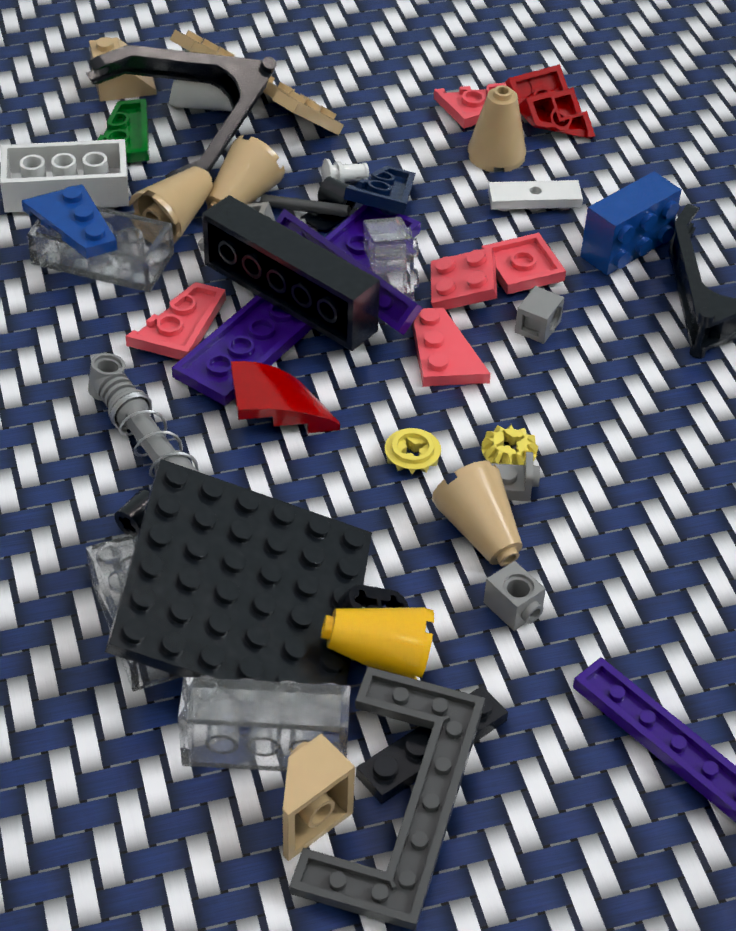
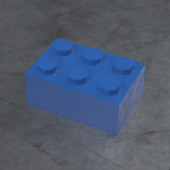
M653 171L589 206L580 257L605 275H609L618 269L624 268L628 263L640 256H645L649 251L661 244H666L672 239L675 232L674 224L680 207L679 200L682 189Z

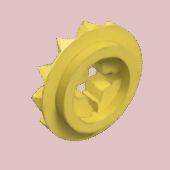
M511 424L507 429L497 425L494 432L486 431L481 450L484 458L491 463L524 465L526 452H533L534 461L537 456L538 446L536 445L534 435H527L525 428L516 430ZM504 442H508L510 445H516V449H512L509 445L504 446Z
M406 428L396 431L389 436L385 443L384 453L387 456L388 464H395L397 471L409 469L410 473L413 474L415 470L420 469L426 473L430 466H437L438 459L441 456V445L434 435L425 430ZM407 448L411 449L414 453L419 452V455L414 456L412 453H407Z

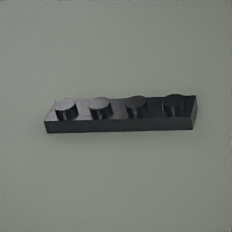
M483 686L470 693L485 698V706L473 743L505 723L508 717V711ZM419 726L356 767V777L381 804L415 783L432 729Z

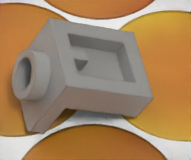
M526 452L524 465L491 463L492 466L495 464L500 471L508 500L530 501L532 487H539L540 466L533 465V452Z

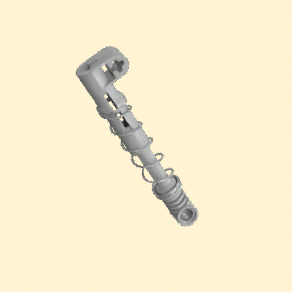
M110 353L95 355L91 360L88 392L93 398L105 403L112 424L119 429V433L122 436H135L138 442L134 447V454L138 457L148 455L153 461L149 469V475L154 478L155 475L152 473V469L154 467V472H156L161 459L198 472V462L192 455L183 452L182 441L178 435L167 431L166 419L162 414L152 410V400L144 391L136 389L126 376L124 360ZM151 413L161 418L164 424V431H161L151 418ZM130 429L131 433H123L122 430ZM166 434L175 437L179 442L180 450L174 449L166 438ZM139 444L145 450V454H139L137 452V447ZM188 458H190V459L193 461L195 467L193 466V464L190 462V460H189Z

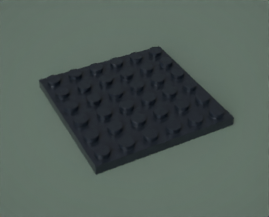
M161 459L155 472L105 652L336 727L341 720L351 659L327 648V639L321 638V630L325 615L332 616L334 609L339 608L340 597L353 586L364 584L372 532Z

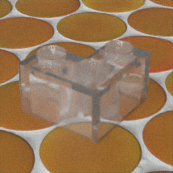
M401 217L363 220L364 251L370 261V270L411 300H414V288H419L418 270L414 269V258H418L419 248L417 238L412 237L411 228L406 227Z

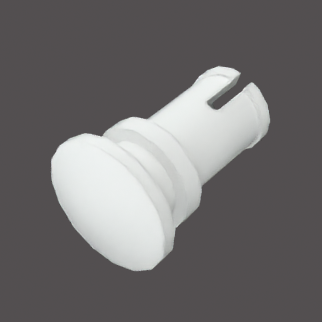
M324 159L321 170L322 182L329 176L342 182H358L362 178L368 180V164H342L340 161H337L332 165L330 159Z

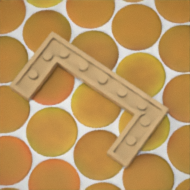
M174 30L170 38L171 41L190 52L235 57L233 53L222 47L219 48L216 44L190 30L187 31L186 35ZM272 76L269 78L264 93L272 97V101L337 135L340 134L344 125L335 120L336 113L320 106L305 95L296 93L293 88L282 82L278 86L273 84L275 78Z

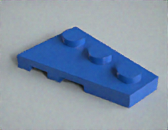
M83 184L21 200L25 213L29 216L34 214L40 219L41 225L48 230L53 228L61 234L62 240L86 259L118 250L117 239Z

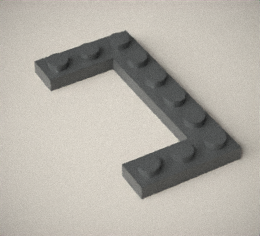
M367 667L355 700L356 709L432 729L387 871L303 848L289 886L290 894L416 931L485 706L484 697Z

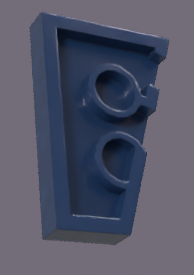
M386 165L373 172L370 180L362 178L358 181L357 187L352 185L346 187L343 199L379 208L382 213L387 215H404L416 173Z

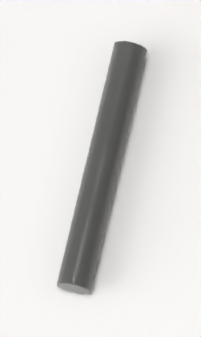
M263 194L260 202L269 201L271 208L349 217L351 213V206L345 204Z

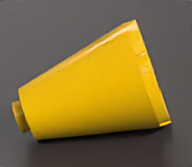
M425 607L335 608L332 616L325 615L321 638L327 639V648L367 667L417 680L416 676L423 677L429 658L433 634L427 633L425 630L426 621L434 623V611Z

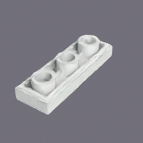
M578 180L488 182L491 210L529 209L537 211L546 208L568 210L570 208H580L583 203Z

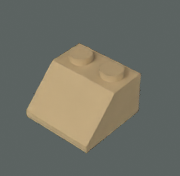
M102 37L97 40H89L91 60L101 54L128 44L118 37ZM124 74L96 84L100 102L157 95L153 77Z
M322 733L310 742L300 743L288 757L283 801V856L288 861L302 852L303 848L310 846L353 814L355 766Z

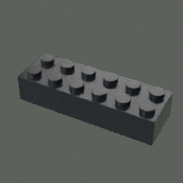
M230 195L202 213L205 265L351 351L378 331L379 279Z

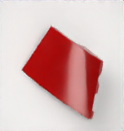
M560 64L514 76L505 81L506 85L517 93L520 113L533 127L588 139L595 137L587 111H581L574 88L568 89Z
M231 361V375L238 420L272 417L274 427L307 424L308 433L340 430V422L300 380L291 374L263 363Z

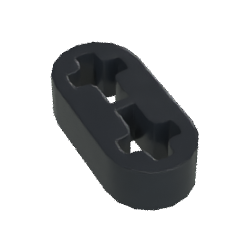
M366 585L353 586L339 599V608H409L407 601L400 593L390 589Z

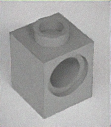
M534 286L517 308L515 333L544 344L561 322L564 297Z
M513 561L486 578L483 603L515 631L525 623L531 624L541 616L544 609L543 603L546 588L516 561Z

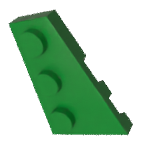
M146 98L118 101L106 122L107 129L104 135H100L97 140L125 139L127 163L150 161Z

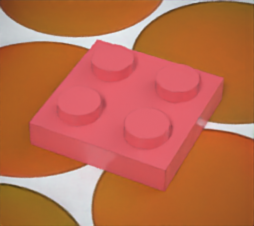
M540 233L482 246V249L493 248L496 260V279L507 295L533 289L534 286L541 287L565 281L566 270Z
M492 247L476 249L471 252L431 261V305L433 308L448 310L497 299L496 260Z

